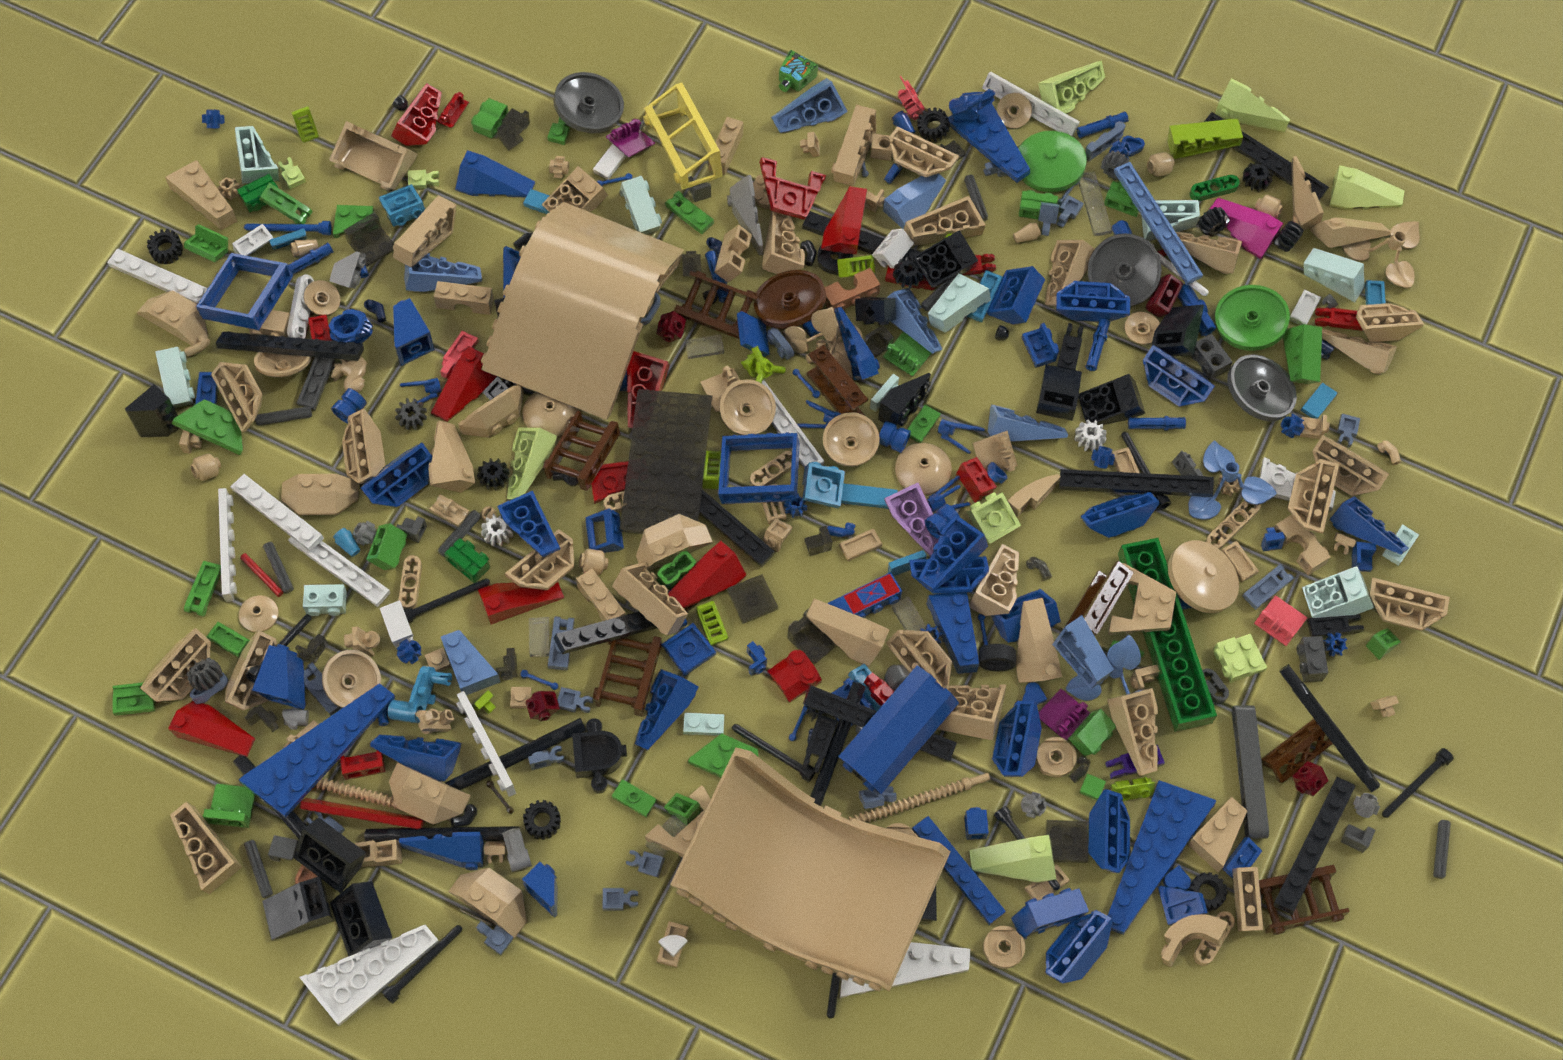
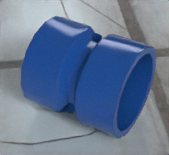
M348 388L341 396L342 400H337L331 407L332 412L347 424L349 423L347 422L348 416L367 405L366 400L351 388Z
M886 421L879 434V444L885 447L891 445V449L902 453V450L907 445L911 431L902 427L897 429L896 424Z
M945 504L937 510L936 514L934 513L925 519L924 523L929 533L939 540L941 537L940 533L955 515L960 516L952 506Z

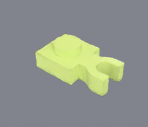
M289 157L287 158L288 165H283L281 161L278 162V165L283 171L281 174L289 189L305 183L306 180L298 165L294 166L292 159Z
M408 170V185L412 184L415 189H427V185L439 186V179H433L439 178V171L427 173L426 170Z

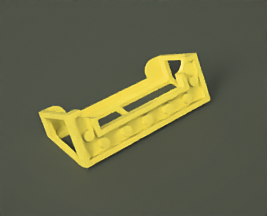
M683 83L675 84L644 108V123L650 129L653 128L675 168L674 180L676 184H680L682 190L723 177L720 150ZM676 90L678 108L656 115L653 106ZM678 113L681 116L687 115L689 121L669 136L659 120ZM692 124L708 154L688 169H685L670 140ZM709 159L713 175L688 182V174Z

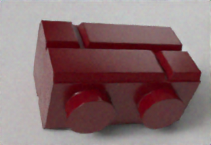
M1172 274L1161 277L1156 290L1149 298L1150 301L1147 302L1146 310L1156 317L1169 314L1183 286V282Z

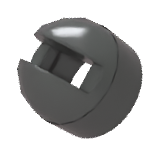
M1328 294L1322 301L1323 305L1328 303L1329 305L1326 308L1330 309L1339 305L1331 294Z

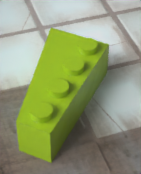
M1238 119L1170 125L1167 142L1173 159L1240 146L1243 135Z

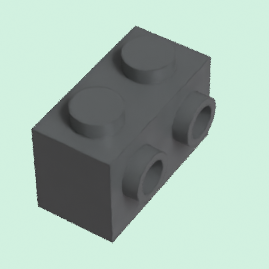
M1303 637L1299 644H1297V655L1300 659L1299 668L1303 682L1323 681L1328 674L1323 637Z

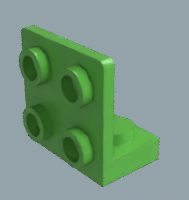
M216 784L211 808L204 809L203 818L208 824L249 828L256 795L247 787Z

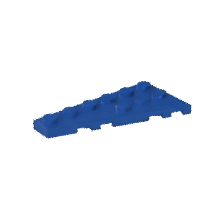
M992 103L976 120L959 119L953 114L948 117L950 127L1016 183L1030 174L1029 166Z

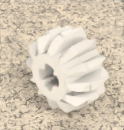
M1088 419L1086 423L1081 422L1079 427L1076 428L1075 441L1079 442L1078 447L1084 446L1085 451L1090 448L1093 452V449L1099 448V446L1106 442L1105 436L1107 432L1103 430V424L1097 425L1096 420L1091 423Z
M493 514V519L486 517V523H482L481 527L483 530L481 535L485 537L486 543L491 542V546L494 547L498 543L502 547L503 541L509 543V538L513 537V530L504 522L501 515L496 518V515Z

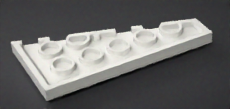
M426 925L401 934V936L382 942L378 946L365 949L339 960L333 965L322 967L316 972L299 978L338 1026H340L433 948L439 940Z
M911 942L892 987L968 972L970 949ZM851 978L848 981L842 979L840 998L874 990L868 987L869 984L865 983L864 986L854 983Z

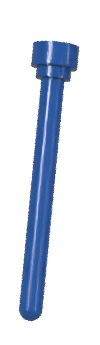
M322 221V223L263 224L268 231H298L305 229V231L319 232L322 235H331L332 232L331 221ZM245 224L244 229L252 231L261 224Z

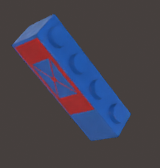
M890 572L827 604L866 618V615L872 612L876 614L889 604L894 605L898 603L902 596V589Z

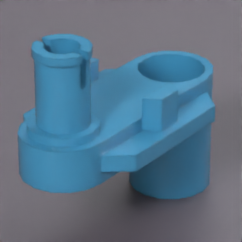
M422 666L413 686L409 702L392 700L388 707L389 719L419 723L420 720L416 717L415 713L419 710L425 711L427 704L433 705L435 703L436 696L431 695L434 683L450 686L451 682H448V680L452 681V674L436 672L434 667Z

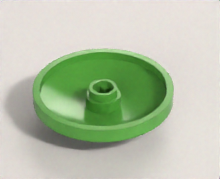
M1059 131L1039 132L1024 140L1018 148L1030 168V174L1023 178L1022 181L1038 191L1059 192L1069 189L1078 183L1085 173L1087 162L1085 150L1078 140L1066 133Z
M1245 285L1229 291L1221 298L1215 311V326L1222 339L1235 348L1248 351L1266 349L1279 342L1286 334L1290 320L1289 308L1283 297L1276 291L1260 285Z

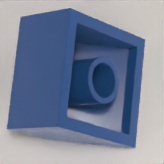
M539 862L522 878L525 890L555 918L557 916V877L554 875L555 871L548 864L544 866Z

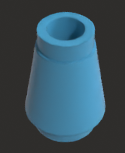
M342 528L333 536L335 543L351 557H354L361 551L350 530Z

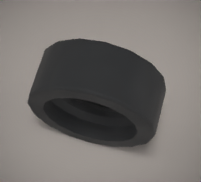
M1005 644L982 646L979 649V666L989 671L1011 670L1016 666V650L1014 647Z

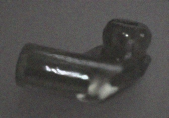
M1084 755L1077 759V763L1080 766L1069 775L1074 783L1086 775L1090 767V759H1087Z

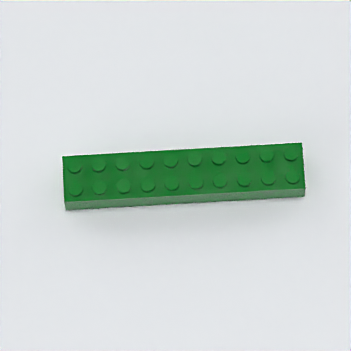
M1159 538L1121 545L1118 552L1121 563L1127 564L1174 590ZM1127 584L1134 604L1137 586ZM1176 593L1170 629L1153 632L1142 631L1153 665H1158L1160 671L1157 679L1174 732L1212 724L1217 717Z

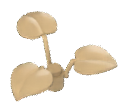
M1403 222L1393 226L1390 230V238H1386L1385 241L1373 248H1370L1371 243L1369 240L1342 245L1344 252L1350 258L1356 261H1364L1369 258V252H1373L1388 243L1389 248L1397 250L1394 260L1395 263L1389 264L1386 268L1385 274L1387 279L1392 284L1403 288H1410L1413 285L1415 278L1413 267L1407 261L1398 262V258L1402 250L1401 247L1412 249L1418 245L1420 240L1419 222Z
M833 307L818 310L812 314V325L821 333L811 338H806L805 331L797 326L788 327L783 331L784 338L791 345L793 351L800 354L808 350L807 342L824 335L827 341H833L834 343L829 352L851 379L853 378L852 367L848 357L842 352H834L841 332Z

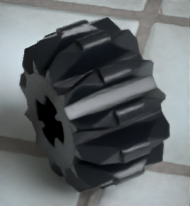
M1256 161L1254 164L1250 163L1244 169L1242 181L1245 182V187H1251V191L1253 189H1256L1258 192L1261 189L1266 190L1273 181V172L1270 171V166L1265 167V163L1259 164Z
M1214 207L1199 217L1198 225L1203 234L1214 236L1223 231L1228 226L1230 220L1225 210L1221 207Z
M1289 221L1276 236L1274 244L1280 250L1288 252L1300 239L1304 229L1298 223Z
M906 257L905 261L900 259L898 264H895L893 277L896 279V284L902 283V288L907 285L911 289L912 285L917 287L919 282H922L923 273L914 259L910 261Z
M492 458L489 459L488 463L483 461V466H478L479 473L477 478L480 480V485H486L488 490L494 487V490L497 491V486L504 488V482L509 481L508 475L510 474L506 463H501L499 458L495 462H493Z

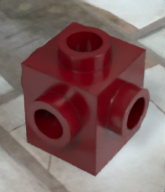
M675 311L662 314L658 322L656 334L666 342L679 340L684 334L686 319Z
M537 691L525 701L530 719L547 721L554 713L560 710L555 691Z
M1309 761L1292 776L1296 789L1300 793L1310 796L1318 793L1329 781L1322 766Z

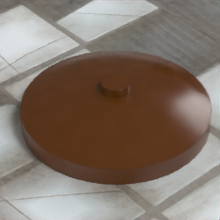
M805 270L785 271L769 278L760 286L756 292L760 302L759 304L754 303V309L759 320L767 326L778 329L800 326L810 321L812 314L823 308L826 301V290L822 280L812 272Z

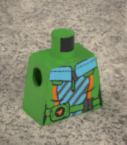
M790 50L779 70V81L781 82L779 88L783 92H787L790 87L796 91H801L818 76V65Z

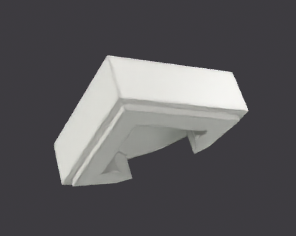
M669 935L660 939L658 943L674 957L688 943V940L679 935Z

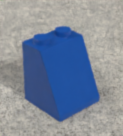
M411 299L402 300L394 305V344L400 365L403 366L435 349L430 331Z
M278 644L277 647L269 645L252 691L271 702L304 710L303 660L297 657L298 654L296 652L290 651L287 646Z

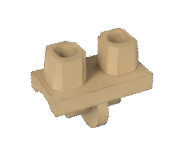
M441 494L434 505L430 507V512L457 527H460L470 513L468 509Z
M358 626L352 627V633L344 635L345 647H353V650L361 651L370 657L374 656L372 648H375L380 642L378 633L374 631L366 633Z
M430 709L428 711L419 710L415 713L416 717L420 720L418 727L424 734H431L433 731L448 732L451 730L450 723L454 721L451 710L437 711L436 709Z

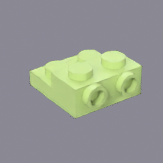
M995 492L985 497L987 501L983 503L978 501L969 506L971 510L967 512L974 527L985 534L987 544L993 543L1021 526L1003 492L997 495Z
M1251 634L1218 642L1214 647V656L1220 661L1222 672L1226 678L1228 677L1230 683L1266 671L1267 669Z

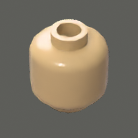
M1161 152L1150 156L1147 161V169L1153 176L1160 177L1170 174L1175 162L1173 157L1167 152Z
M1265 195L1262 199L1259 198L1257 200L1255 208L1257 211L1278 219L1283 205H1281L1280 199Z
M208 453L194 458L190 468L196 479L206 481L218 476L221 463L217 457L214 458L213 455Z
M586 549L584 553L580 554L579 568H582L583 573L593 568L596 574L600 575L603 569H607L608 558H605L603 551Z

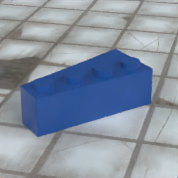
M967 592L928 595L926 605L931 611L935 625L938 626L940 632H943L941 638L948 649V654L957 674L977 672L979 658Z

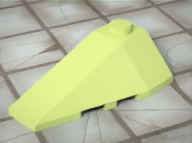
M1097 61L1039 82L1038 86L1042 101L1065 114L1071 112L1075 105L1082 101L1085 95L1105 78L1102 61Z
M1231 78L1218 103L1215 114L1224 119H1238L1239 123L1282 132L1286 131L1290 122L1287 116L1275 107L1266 105L1263 102L1265 99L1261 96L1257 98L1251 93L1252 89Z
M518 427L512 447L515 457L510 465L513 468V474L508 482V500L526 493L542 469L545 460L552 454L556 445L557 435L541 428Z
M1049 835L1024 838L969 850L971 867L975 872L1028 880L1035 883L1057 880Z

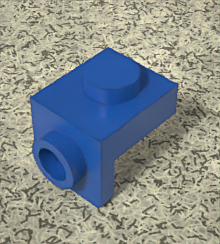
M752 641L747 645V653L755 662L749 666V674L751 676L762 673L767 666L764 649Z

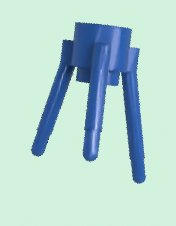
M438 377L425 381L400 383L401 387L424 385L425 392L430 393V395L420 399L417 403H424L432 398H436L437 393L441 392Z
M806 400L810 407L825 413L823 422H826V424H796L800 428L825 429L827 424L836 416L841 415V413L828 410Z
M942 419L938 427V433L942 434L941 438L970 454V450L949 437V435L953 436L956 428L985 431V429Z
M956 476L926 499L933 513L946 504L944 499L946 496L961 487L957 485L941 494L960 479V476ZM970 502L960 503L951 506L954 509L962 508L965 506H969Z

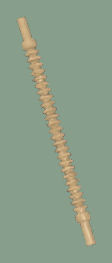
M984 773L970 779L965 777L961 779V782L957 780L956 783L951 782V785L946 784V787L940 786V789L936 787L934 791L930 789V792L924 791V794L919 793V796L914 795L913 798L909 796L907 800L903 798V801L897 800V803L892 802V805L887 804L886 807L881 806L880 809L876 807L875 811L870 809V812L865 811V814L859 813V816L855 814L853 818L870 823L872 819L876 821V818L887 817V814L892 816L893 812L897 814L899 810L903 812V809L914 808V805L919 807L920 803L924 805L926 801L930 803V800L941 799V796L946 798L947 794L951 796L953 792L957 794V791L969 790L974 785L989 781L990 776L988 773Z
M327 778L321 779L315 785L317 789L322 787V790L327 789L328 792L333 790V793H336L338 791L339 795L344 793V796H347L349 794L350 798L355 796V799H358L360 797L361 800L366 799V802L371 800L372 803L377 802L378 805L382 803L383 806L387 804L389 808L394 806V809H397L393 795L389 797L388 794H385L384 796L382 792L378 794L377 791L372 793V790L366 791V788L361 790V787L355 788V785L350 787V784L345 786L344 782L339 784L336 781L334 783L332 779L328 781Z

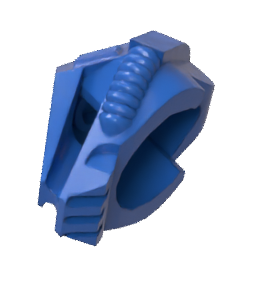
M988 89L985 92L962 93L960 98H953L949 102V109L959 119L976 120L995 100L994 95L996 92Z
M355 309L343 311L341 315L332 318L328 325L331 339L338 342L362 344L373 332V325L366 318L365 313Z

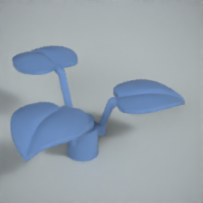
M1214 440L1205 451L1203 465L1211 473L1220 471L1222 473V480L1213 497H1190L1188 503L1189 514L1200 520L1211 519L1218 515L1221 505L1215 499L1225 481L1233 482L1238 479L1240 487L1243 488L1241 492L1243 499L1253 505L1265 503L1275 497L1277 492L1269 483L1258 477H1247L1243 484L1241 474L1238 473L1239 465L1235 462L1233 454Z
M1130 635L1114 644L1107 652V658L1114 669L1109 676L1115 679L1120 677L1126 694L1130 692L1124 679L1123 667L1132 670L1139 665L1141 660L1139 647ZM1078 675L1066 685V690L1084 701L1097 698L1102 691L1099 684L1090 690Z

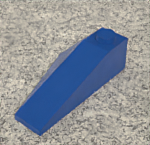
M467 150L460 164L455 189L472 196H478V194L495 196L496 194L506 195L507 197H527L530 189H533L535 181L484 155Z
M1355 496L1343 502L1329 519L1333 522V526L1336 529L1343 530L1348 534L1402 555L1409 549L1393 532L1386 531L1385 523L1382 520L1374 519L1372 517L1373 511Z
M480 832L452 833V837L436 834L432 839H428L425 836L399 838V843L403 849L438 859L466 870H477L478 867H483L484 842Z

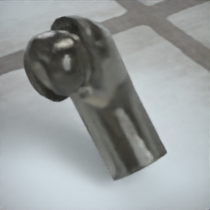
M1030 557L1026 561L1028 569L1037 568L1043 580H1048L1052 577L1046 562L1037 557Z

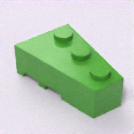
M1303 324L1289 328L1283 337L1290 381L1303 384L1320 382L1322 327Z

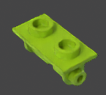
M1147 777L1132 779L1133 785H1130L1129 780L1115 781L1114 784H1111L1112 791L1122 794V801L1147 798L1154 794L1155 782H1152V779Z

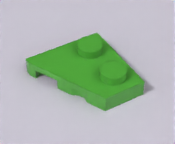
M337 205L333 229L334 238H339V234L348 231L352 233L360 228L371 226L374 213L373 206Z

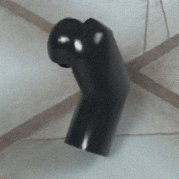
M533 233L523 234L513 243L514 247L519 250L523 245H527Z
M806 240L800 244V248L807 253L804 263L807 266H813L817 251L813 243Z
M556 471L552 475L553 481L563 480L569 486H576L578 484V480L575 477Z
M468 804L463 816L451 818V826L454 828L470 825L477 816V808L473 804Z

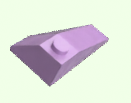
M916 483L884 498L893 518L931 557L934 551L933 548L939 540L934 538L925 526V519L933 515L919 483Z

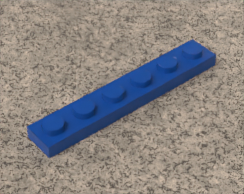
M929 816L912 827L913 832L918 837L941 843L951 851L943 869L989 925L1005 914L1006 910Z

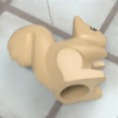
M360 357L358 361L340 359L342 364L334 363L331 375L334 378L333 380L337 381L343 375H346L344 389L351 388L359 393L365 386L363 376L366 373L367 362L363 357Z

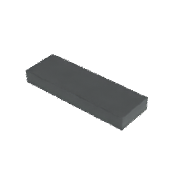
M314 358L297 400V405L302 407L309 406L312 410H316L335 359Z

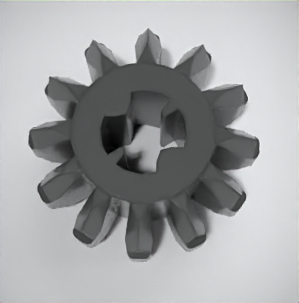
M1111 151L1105 155L1101 162V168L1104 170L1103 173L1107 174L1108 178L1111 177L1114 181L1116 179L1119 180L1114 173V169L1128 163L1130 159L1126 158L1125 154L1122 155L1119 151Z
M406 398V404L403 402L399 403L401 408L395 409L397 413L395 418L400 421L399 425L401 427L405 425L406 430H409L413 426V429L416 430L417 424L420 426L424 425L422 420H427L425 415L427 409L423 408V402L417 403L415 398L410 402ZM411 411L414 412L415 415L412 414V417L408 416V413L411 414Z
M211 658L201 659L200 662L190 667V671L187 673L190 685L200 692L209 690L212 686L214 687L223 676L221 666Z

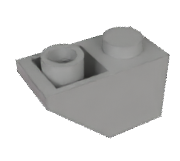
M355 252L334 263L329 281L356 289L361 280V269L366 264V254Z

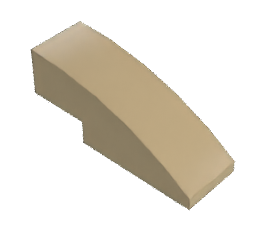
M1056 474L1044 477L1016 492L1008 500L1016 517L1028 506L1035 510L1058 485L1061 476Z
M372 840L354 843L366 852L361 867L402 864V847L397 840L383 842Z

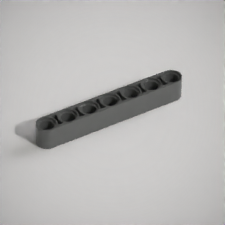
M1236 705L1232 708V721L1241 803L1247 810L1243 820L1245 836L1250 839H1267L1269 837V823L1256 710L1254 705Z

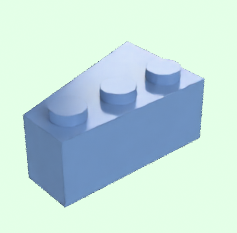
M1082 615L1065 626L1052 644L1090 690L1107 679L1114 670Z
M460 630L441 636L461 692L464 691L466 695L500 683L498 673Z

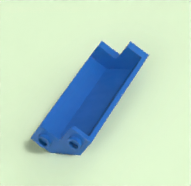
M917 665L838 756L844 762L842 766L850 773L855 771L865 781L863 785L871 792L876 790L882 794L959 702L950 691L941 687L931 674Z

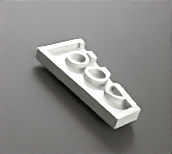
M1264 457L1259 478L1269 483L1277 492L1275 498L1289 501L1296 474L1286 470V467L1280 464L1276 465L1270 462V459ZM1334 490L1329 507L1330 511L1332 510L1334 505L1336 491Z

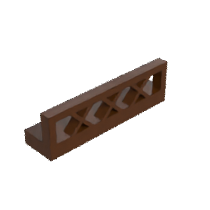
M1313 719L1263 757L1261 761L1264 766L1273 770L1277 781L1283 783L1307 761L1313 760L1333 743L1329 738L1324 740V731ZM1314 741H1316L1317 744L1315 749L1312 752H1310L1309 749L1311 744ZM1302 753L1301 760L1298 763H1294L1296 755ZM1284 764H1288L1286 772L1281 774L1279 768Z

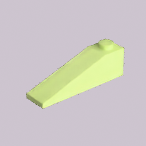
M1339 165L1333 180L1329 206L1345 210H1352L1354 207H1363V209H1369V207L1379 206L1380 208L1402 207L1405 190L1358 169Z

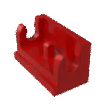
M977 457L961 463L956 473L957 476H960L961 483L975 503L980 502L984 496L991 494L997 487Z
M378 750L377 752L347 758L342 756L340 758L342 775L345 780L386 772L383 753Z

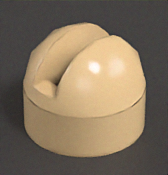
M491 506L483 508L481 512L482 520L486 522V517L493 519V514L497 518L496 510Z

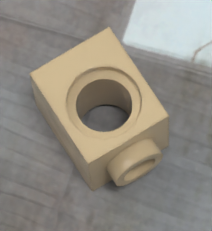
M873 133L870 158L891 161L892 151L888 140L889 135Z

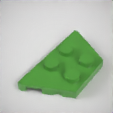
M204 399L173 419L172 425L238 455H241L243 451L241 430L231 411Z
M721 733L691 756L688 764L721 778L736 747L751 751L756 756H758V749Z

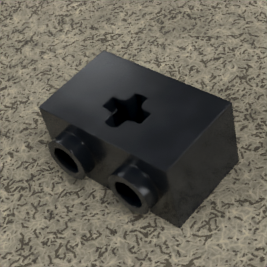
M862 297L855 299L856 321H863V324L878 322V325H888L889 321L896 320L895 298Z

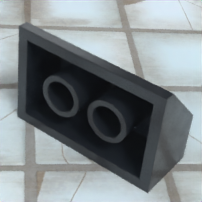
M154 384L125 408L140 437H168L179 429V427L172 425L173 419L178 414L170 398Z
M318 818L303 828L294 859L341 893L360 870L366 852L321 818Z
M372 881L352 883L329 902L348 956L368 948L371 949L393 938Z

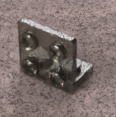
M375 212L344 230L346 240L355 252L366 254L365 266L373 264L394 251V242L381 227L379 217Z

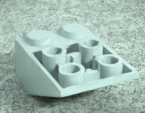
M1357 566L1302 587L1312 618L1357 615L1374 608L1364 578Z

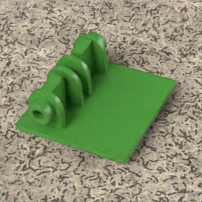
M903 331L893 344L890 343L886 349L888 351L883 355V358L913 377L932 353Z

